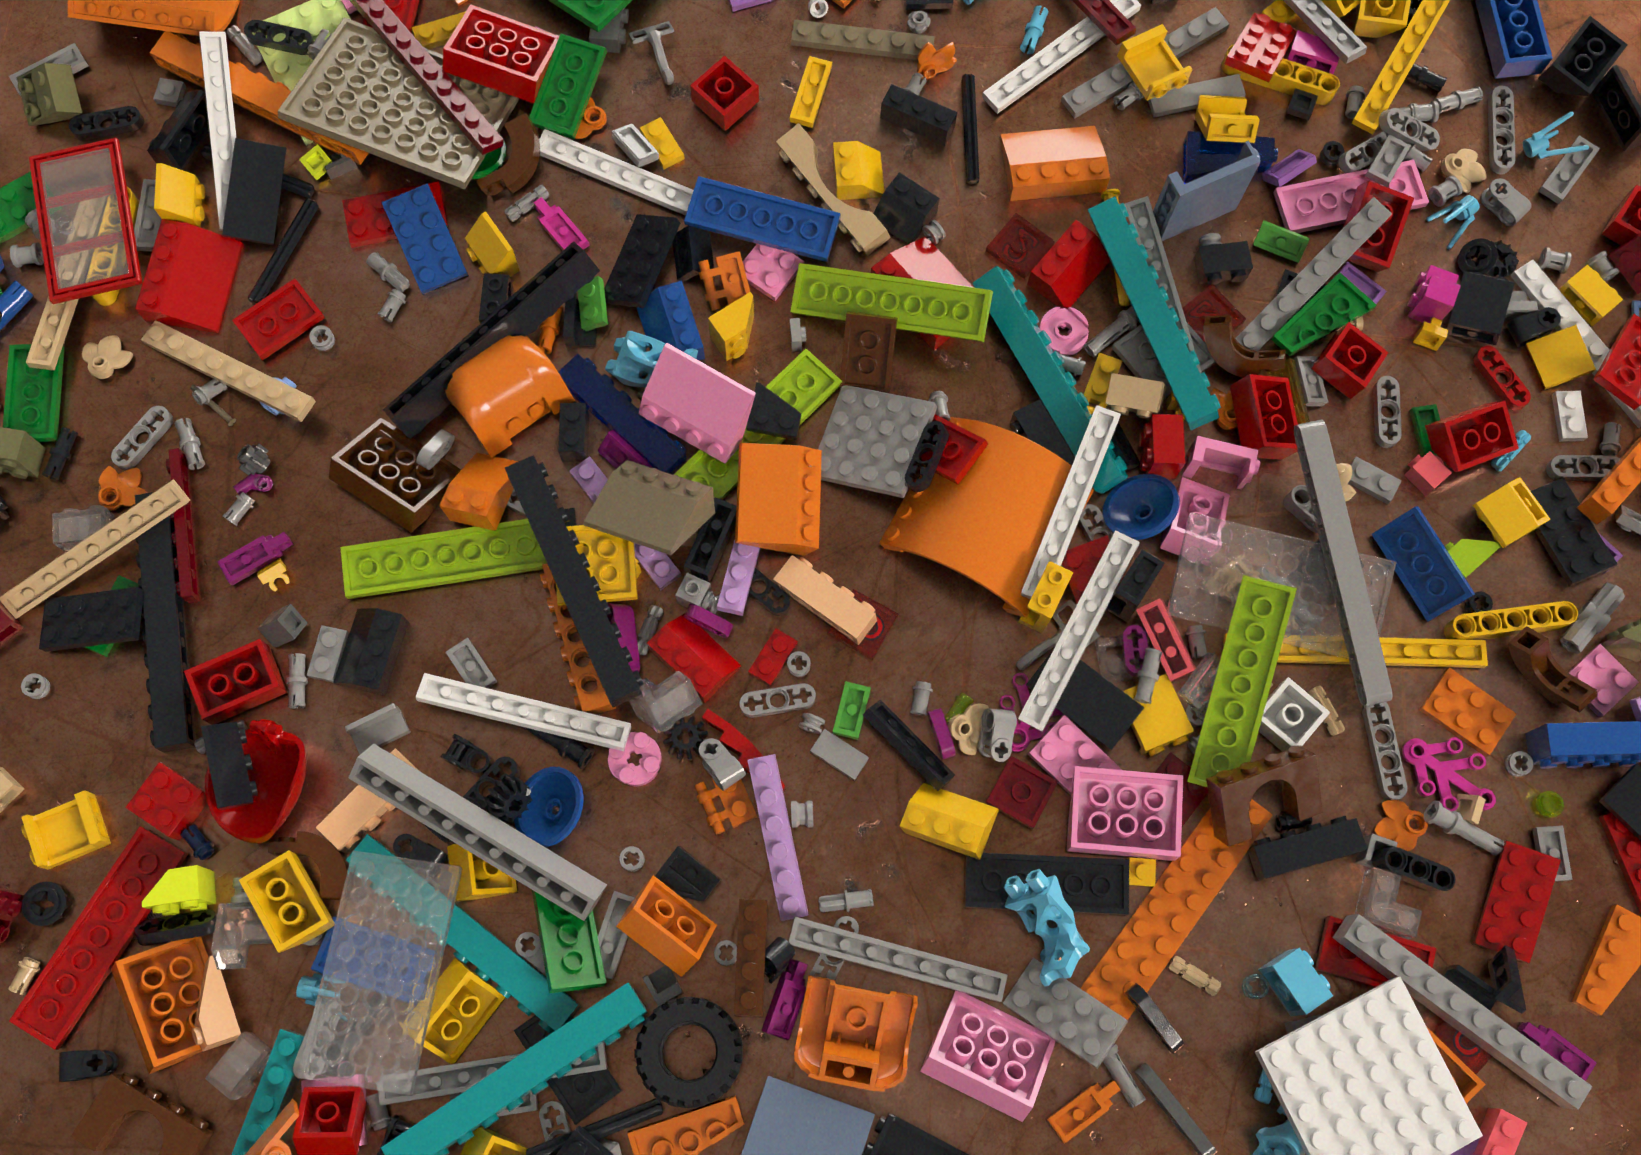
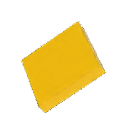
M1577 325L1526 343L1528 353L1545 390L1596 370Z

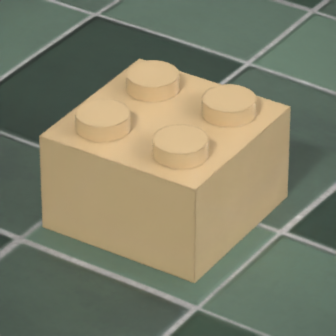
M1112 373L1106 404L1112 411L1121 415L1128 416L1129 412H1135L1139 418L1149 420L1152 414H1161L1167 387L1160 381Z

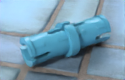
M1035 6L1031 20L1026 24V34L1020 45V50L1024 53L1027 45H1029L1027 54L1035 52L1038 38L1043 34V25L1049 12L1045 7L1041 15H1039L1042 6Z

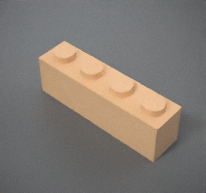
M792 555L774 577L775 584L791 598L859 645L877 622V617L874 613L875 609L865 601L860 603L854 599V594L846 587L842 586L839 588L834 585V580L826 573L821 571L819 574L812 569L813 565L805 558L797 559Z
M396 748L390 753L395 757L399 758L400 760L404 761L408 765L412 766L413 768L417 769ZM358 785L316 828L338 850L345 853L347 850L352 851L358 846L362 840L360 837L367 830L372 831L381 822L380 817L387 810L392 811L396 807Z

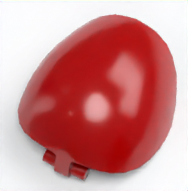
M267 719L252 720L249 725L250 729L245 730L247 743L242 744L244 755L250 753L253 769L248 770L250 781H256L258 796L253 797V804L220 811L217 808L209 766L205 774V793L212 816L224 831L237 839L249 843L268 841L284 824L298 801L307 771L306 751L302 740L296 735L283 731L282 725Z

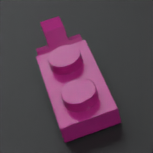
M542 197L534 202L535 209L540 214L537 217L540 225L562 251L573 241L583 250L589 246V241L559 206L553 205L550 207Z

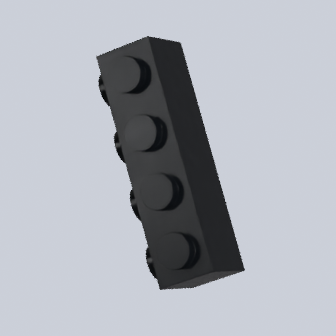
M1346 816L1330 820L1331 825L1322 827L1321 823L1305 827L1306 832L1296 834V831L1292 830L1279 834L1281 838L1279 840L1271 842L1270 837L1254 841L1255 846L1250 848L1248 853L1257 880H1264L1368 850L1357 818L1347 820Z

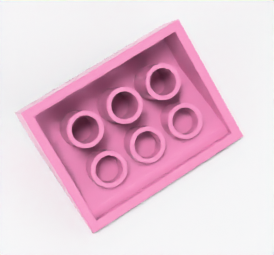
M666 343L643 393L638 414L712 457L726 463L742 442L756 393Z
M1075 766L1068 819L1067 852L1168 861L1177 860L1181 857L1183 775Z
M955 990L920 1072L1023 1122L1034 1106L1056 1041L1041 1030L966 993Z

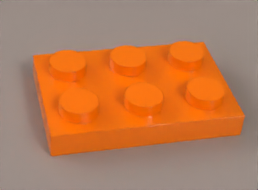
M1450 667L1444 671L1419 709L1420 712L1485 757L1492 753L1517 714Z

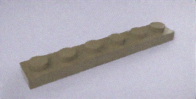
M794 19L791 45L918 60L917 56L927 42L934 46L935 36Z

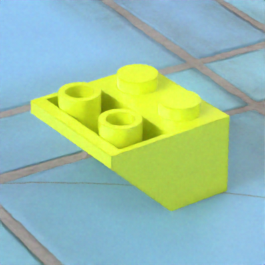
M198 865L168 869L144 898L142 907L151 909L153 913H162V916L180 914V909H190L191 912L207 910V905L217 904L215 873Z

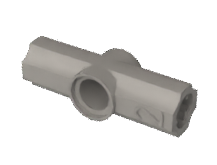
M1605 583L1592 600L1579 609L1577 620L1571 624L1559 639L1562 646L1569 652L1581 653L1594 635L1600 633L1610 622V615L1625 598L1623 590L1617 585Z

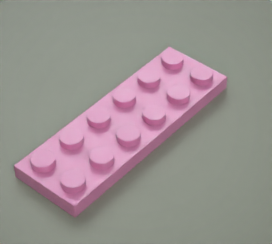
M1415 161L1401 162L1387 187L1414 197L1410 210L1426 207L1429 200ZM1369 169L1275 188L1273 193L1285 229L1301 233L1345 224L1357 187L1367 181L1375 182L1365 177Z

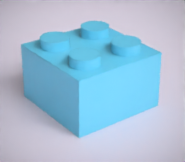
M1300 948L1284 951L1258 969L1290 1016L1307 1015L1333 997L1329 990L1331 986L1322 974L1318 975L1312 966L1314 964L1313 959L1305 950L1302 951Z

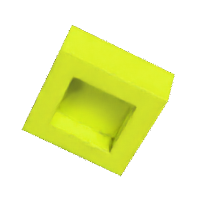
M318 144L299 159L316 180L327 172L325 166L333 162Z

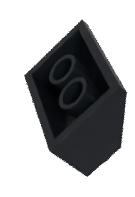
M1589 16L1573 32L1538 79L1556 93L1589 96L1628 44Z
M1614 65L1591 93L1625 152L1641 146V95L1628 71L1618 65Z
M204 91L187 92L184 98L177 103L176 109L170 118L164 122L156 138L152 139L147 151L155 163H162L184 170L209 133Z
M378 608L357 609L333 683L385 696L409 623L402 614Z
M237 722L201 726L217 808L222 811L253 804V797L258 796L256 781H250L248 770H252L253 766L250 753L244 755L242 744L247 743L245 728H239Z

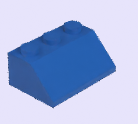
M682 281L656 288L651 292L645 308L636 307L646 336L655 338L665 344L668 343L682 352L686 349H697V360L705 359L704 347Z

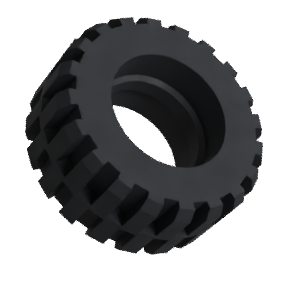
M684 997L667 1001L666 1004L658 1006L645 1019L643 1027L638 1032L636 1038L637 1045L636 1049H634V1058H636V1069L638 1075L643 1080V1085L658 1100L674 1107L695 1108L719 1099L731 1088L736 1080L743 1060V1043L736 1023L723 1008L703 998ZM684 1025H696L705 1029L713 1038L716 1047L715 1060L710 1070L702 1077L693 1080H685L673 1075L666 1067L663 1059V1047L667 1037L676 1028Z

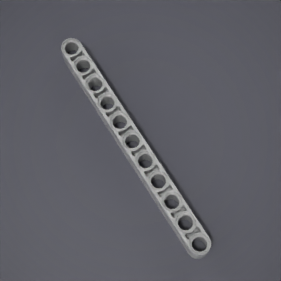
M1322 419L1295 425V442L1359 700L1364 707L1391 701L1393 697L1392 688L1327 426Z

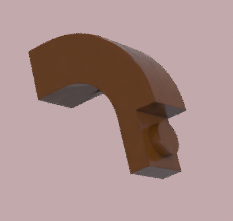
M526 113L504 124L512 141V153L508 162L502 168L476 180L480 189L486 195H496L503 191L505 186L512 193L518 191L530 180L537 168L540 157V141L536 128Z
M1232 315L1206 316L1203 328L1207 349L1217 364L1226 371L1244 378L1249 374L1260 375L1262 369L1274 372L1285 368L1286 349L1263 351L1247 349L1236 340L1233 334Z
M1526 626L1509 642L1512 659L1521 674L1540 694L1555 705L1559 706L1563 703L1580 713L1597 697V689L1572 676L1556 662L1551 654L1547 637Z
M297 831L296 842L293 837H278V842H269L268 853L280 856L290 850L297 854V856H307L315 861L321 875L320 898L325 900H354L355 881L354 874L349 870L351 865L346 861V855L338 850L330 841L310 832Z

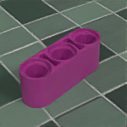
M607 602L611 614L607 615L610 624L616 622L622 635L618 639L621 648L627 646L633 659V661L629 662L632 672L636 670L639 672L640 659L633 609L630 605Z

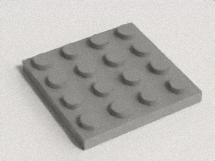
M842 386L818 450H822L821 480L904 498L908 489V484L905 481L906 471L924 427L933 420L937 405L931 401L854 386Z

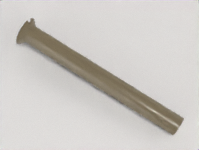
M193 384L190 389L194 391L196 385ZM210 399L208 405L228 422V426H232L236 419L229 416Z

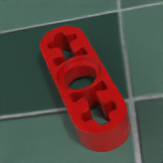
M1492 346L1481 347L1473 357L1476 368L1500 399L1506 401L1509 409L1518 411L1524 408L1531 399L1529 390L1496 348ZM1489 356L1491 359L1490 361H1484L1482 357ZM1495 365L1498 366V367H1496L1493 371L1490 370V369L1493 368ZM1496 373L1505 374L1508 382L1505 384L1498 382ZM1512 385L1513 388L1507 392L1506 389ZM1519 395L1521 399L1515 401L1513 397Z

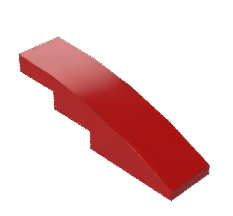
M707 708L702 716L703 723L722 733L719 739L721 744L726 749L740 756L738 761L745 772L751 775L748 760L763 757V755L735 727ZM781 780L782 789H783V793H784V791H785V785H784V783H783L782 780Z

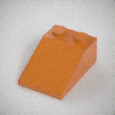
M476 453L447 487L439 505L450 521L496 531L514 490L505 467L519 461L496 456L491 458L489 455Z

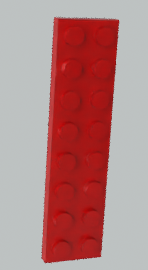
M139 826L9 1022L52 1049L59 1050L106 980L115 961L119 960L135 936V927L145 921L151 909L142 907V901L168 869L180 868L188 853L146 828Z

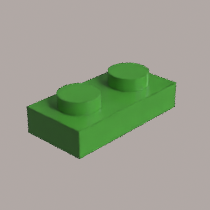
M1263 220L1253 245L1299 263L1310 238Z
M596 276L590 283L585 284L578 290L581 328L585 331L608 325L604 281L601 277Z
M845 681L832 734L858 740L871 687Z

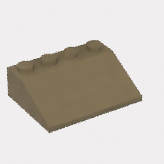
M626 460L611 473L586 516L584 526L672 555L715 514L713 487Z

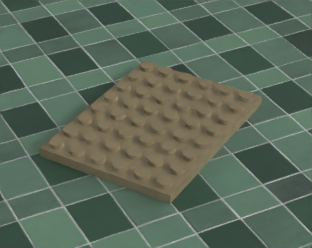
M345 17L278 110L279 119L462 189H466L486 155H482L373 28ZM426 49L442 68L443 55ZM446 73L499 133L520 98Z

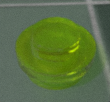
M1545 791L1538 795L1536 808L1542 816L1554 818L1562 813L1564 801L1556 792Z

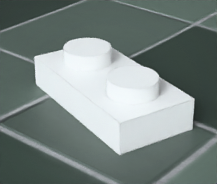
M1581 391L1554 392L1552 400L1559 442L1586 440L1588 435Z

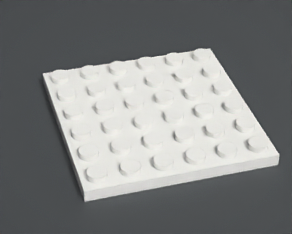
M1394 977L1255 1051L1306 1155H1450L1483 1136L1401 977Z

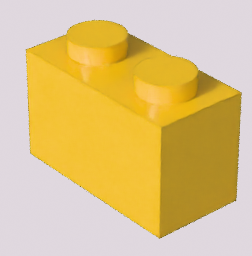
M1588 264L1559 289L1580 316L1592 327L1623 300L1618 295V292L1610 287L1600 277L1599 273Z

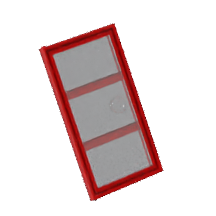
M111 138L30 156L29 163L50 302L57 304L142 284L119 139Z

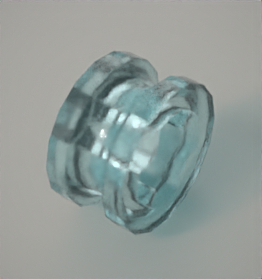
M1251 974L1246 976L1242 982V991L1250 999H1261L1269 992V982L1263 975ZM1257 979L1260 981L1258 986L1262 990L1253 994L1251 992L1253 987L1249 983L1250 981L1255 982Z

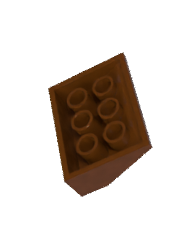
M379 418L331 457L329 479L412 533L430 516L441 502L449 483L461 469L443 457L430 470L416 463V460L424 445L413 438L409 439L401 430L383 418Z

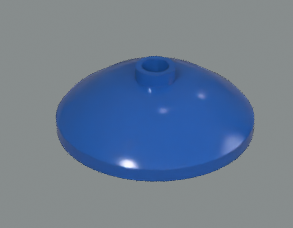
M1141 474L1130 477L1119 483L1108 494L1103 506L1104 521L1113 534L1116 530L1134 540L1155 536L1165 530L1175 519L1180 506L1179 494L1173 483L1160 475Z
M547 767L536 772L525 782L532 791L530 797L533 801L527 804L529 810L523 811L522 818L516 817L514 820L516 830L544 847L553 846L561 842L573 831L581 816L584 801L580 781L572 772L561 767Z

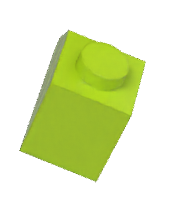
M1461 539L1455 545L1450 541L1444 547L1466 578L1496 552L1501 545L1499 542Z

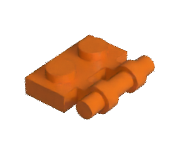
M740 251L715 257L717 268L710 269L708 260L698 262L701 271L699 272L700 280L703 279L707 293L704 294L706 302L709 301L711 311L721 308L719 298L725 297L728 306L750 292ZM713 276H720L723 290L716 291Z
M713 778L712 781L715 788L712 790L707 789L705 782L695 785L698 793L696 798L699 804L703 805L708 816L706 821L709 827L712 826L715 835L725 832L722 822L727 819L730 820L732 827L735 828L758 818L741 779L724 791L718 787ZM720 797L725 809L721 812H717L712 801Z

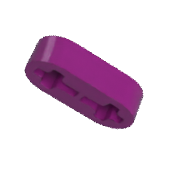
M689 604L684 615L688 621L723 638H728L733 628V624L694 604Z
M1131 625L1124 630L1121 636L1123 664L1128 674L1137 676L1138 671L1142 670V665L1138 670L1135 668V665H1130V662L1134 659V653H1137L1138 662L1144 661L1145 649L1148 648L1145 630L1139 625ZM1131 632H1135L1137 637L1140 636V639L1136 642V648H1133L1132 639L1127 638Z
M942 709L928 711L929 723L941 758L946 759L956 756L954 744Z

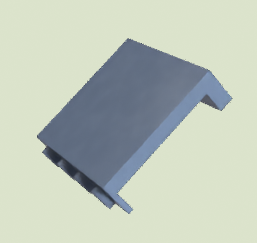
M1249 140L1244 143L1236 162L1186 184H1184L1177 171L1167 176L1153 210L1162 241L1236 210L1261 162L1258 151L1252 147Z
M768 1076L741 1155H862L875 1114Z

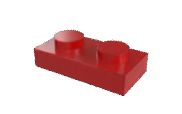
M775 628L749 669L748 674L771 687L786 664L788 657L796 648L798 641Z

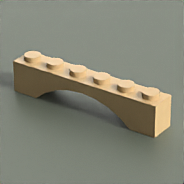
M799 123L776 141L780 148L778 151L780 157L785 163L790 161L793 164L794 168L792 171L800 181L806 180L809 184L806 188L814 198L819 196L824 202L821 204V207L841 214L838 228L843 234L848 232L853 239L850 242L858 252L863 250L869 256L890 239L887 229L873 212L860 210L845 204L826 188L819 173L818 149L812 138Z

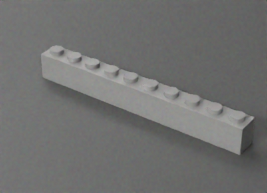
M374 743L357 757L348 778L581 920L585 921L597 905L607 884Z
M1360 914L1347 915L1332 937L1387 979L1401 977L1410 996L1560 1107L1579 1110L1592 1085Z

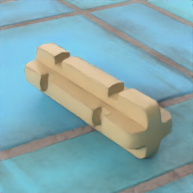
M1320 685L1309 690L1308 694L1330 711V714L1323 721L1324 724H1328L1327 729L1330 735L1336 736L1342 733L1345 727L1341 720L1338 721L1337 717L1339 716L1329 698L1325 697L1326 692Z
M1173 957L1168 967L1169 970L1177 975L1181 973L1182 978L1200 989L1204 987V991L1211 996H1215L1221 987L1220 981L1214 977L1208 978L1209 974L1191 963L1185 964L1186 960L1181 957Z

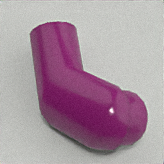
M255 473L254 475H248L233 487L239 495L242 492L247 493L251 489L266 492L272 488L273 481L267 475Z

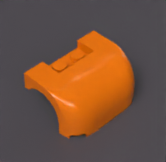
M508 335L458 367L452 373L453 377L448 383L447 390H445L449 401L466 420L483 449L491 458L513 444L510 440L512 437L550 411L554 415L559 413L560 403L575 402L568 387L549 358L528 336Z
M808 975L794 1051V1059L798 1066L808 1074V1077L871 1091L885 1092V1089L895 1087L900 1082L903 1083L907 1073L908 1050L918 1005V996L895 991L885 994L835 984L836 980Z

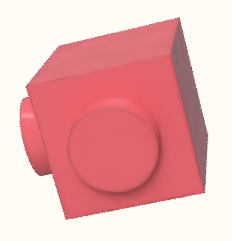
M1429 451L1423 458L1418 454L1408 464L1411 469L1404 476L1424 496H1427L1452 472L1444 465L1440 457Z

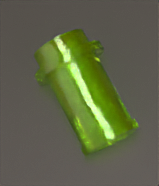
M962 692L959 696L956 695L954 697L956 701L944 716L945 720L949 723L952 717L964 714L966 709L973 704L974 700Z

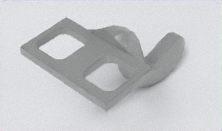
M667 21L628 33L633 44L646 40L651 43L664 82L667 85L673 84L674 75L669 68L661 43L663 35L674 32L670 22ZM669 27L668 29L657 31L658 29ZM647 34V35L642 36V37L634 38V36H637V35Z
M1072 599L1057 609L1052 616L1059 625L1057 633L1023 655L1016 663L1019 670L1026 669L1040 656L1055 648L1066 627V624H1064L1058 614L1066 606H1070L1073 611L1075 610L1076 604ZM1096 630L1094 631L1092 639L1089 641L1088 645H1090L1093 641L1100 637Z

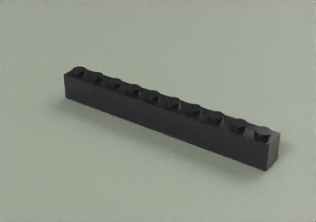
M573 241L386 406L383 411L409 439L419 434L430 421L440 416L443 410L451 404L445 390H447L448 383L453 377L452 373L458 367L508 335L528 336L535 332L544 320L554 315L561 305L567 300L572 299L576 292L585 284L590 283L600 270L587 253Z
M533 455L505 467L612 707H616L642 695L640 686L644 685L638 670L632 672L629 662L633 661L627 646L621 648L618 639L622 637L616 622L613 624L609 622L607 615L611 614L609 606L605 599L599 600L596 593L601 590L595 576L589 578L586 569L590 565L584 552L579 554L575 547L580 543L574 530L568 531L565 525L569 519L564 508H558L554 501L559 499L553 484L548 486L544 479L549 475L543 462L537 463Z
M154 492L135 495V504L133 506ZM170 515L135 538L137 544H139V553L136 554V561L141 569L138 587L144 590L141 615L145 619L142 637L147 645L144 663L149 670L146 688L151 696L148 714L153 721L150 740L152 745L163 753L195 748L192 693L184 673L185 670L189 669L184 599L178 595L176 589V582L179 581V572L174 565L177 547L174 546L172 540L175 523H173Z

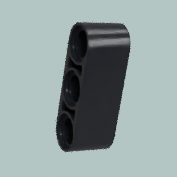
M1383 847L1376 849L1372 854L1371 861L1376 870L1428 891H1448L1455 885V874L1450 868L1404 849ZM1388 855L1391 856V864H1390V865H1389V863H1388ZM1412 865L1415 867L1414 874L1412 873ZM1436 875L1439 878L1438 884L1436 882Z

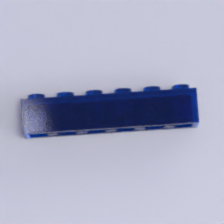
M577 354L558 371L572 396L580 403H586L587 409L610 431H616L653 468L673 475L687 462L685 447L678 440L673 442L667 436L668 432L664 428L639 415V408L631 403V397L623 390L619 392L614 387L615 384L606 374L601 375L596 371V365L589 358L583 359Z

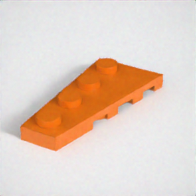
M1617 904L1611 906L1574 994L1572 1003L1596 1016H1600L1605 1012L1641 965L1640 916Z
M734 1095L630 1130L627 1134L634 1155H698L711 1144H715L743 1126L744 1121L737 1097Z

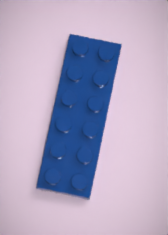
M698 176L684 223L692 227L827 262L841 214Z

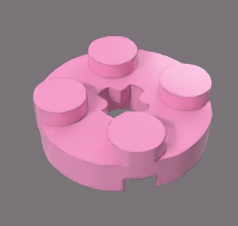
M1055 307L1049 310L1043 316L1039 327L1041 331L1044 330L1050 337L1052 342L1049 345L1053 352L1057 351L1066 356L1079 352L1084 347V344H1086L1089 335L1087 319L1080 311L1068 307V309ZM1067 327L1069 329L1068 335H1060L1058 328L1064 329Z
M630 732L624 751L609 748L608 765L611 773L618 781L630 786H642L651 782L658 774L657 772L662 762L661 751L656 741L646 733ZM635 752L636 755H642L638 766H635L633 763L628 764L627 760L631 758V753Z

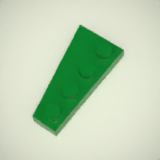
M1339 272L1271 340L1279 348L1286 349V354L1291 356L1338 330L1348 322H1352L1374 310L1377 305Z

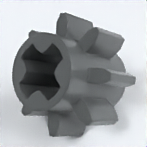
M259 443L252 446L250 444L245 445L237 455V460L241 464L239 469L247 475L263 473L270 464V459L267 455L269 450Z

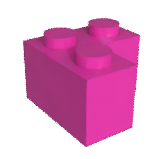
M1430 265L1425 273L1420 272L1415 282V286L1418 287L1417 292L1411 295L1407 305L1411 307L1408 317L1423 323L1424 321L1430 323L1432 317L1443 320L1454 307L1461 285L1456 284L1459 275Z

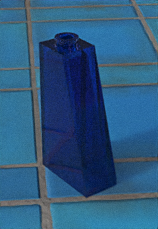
M1188 131L1183 141L1182 180L1184 184L1235 163L1245 142L1206 141L1202 132ZM1256 136L1255 143H1250L1258 151L1261 161L1255 174L1268 170L1278 158L1275 138Z

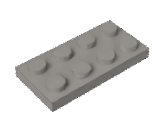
M1033 957L1003 1002V1005L1098 1069L1128 1023L1127 1019L1067 979L1058 978L1052 981L1049 986L1044 987L1039 977L1043 963Z

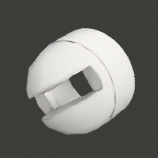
M810 0L808 9L812 16L820 18L827 13L828 4L825 0ZM816 3L819 4V10H816L815 8Z

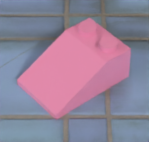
M1182 477L1177 489L1180 498L1179 511L1173 522L1163 531L1160 549L1209 566L1220 548L1230 495Z

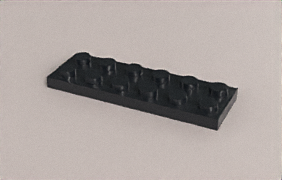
M983 853L979 860L966 855L964 908L1012 910L1005 908V903L1009 896L1004 888L1007 879L1017 875L1025 884L1027 883L1025 881L1027 875L1033 870L1040 869L1046 877L1053 875L1057 877L1063 898L1073 910V913L1129 915V859Z

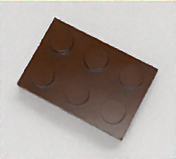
M855 312L846 313L840 374L842 383L839 385V388L848 385L890 393L898 318Z

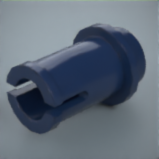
M197 825L189 826L194 837L185 829L181 837L192 848L195 858L205 860L214 853L213 842L207 841Z

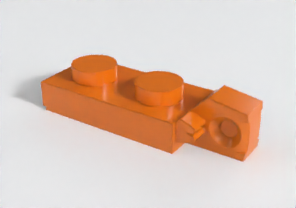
M1114 1080L1109 1081L1102 1087L1096 1083L1093 1086H1089L1046 1120L1065 1144L1106 1113L1109 1107L1113 1105L1109 1098L1121 1089Z

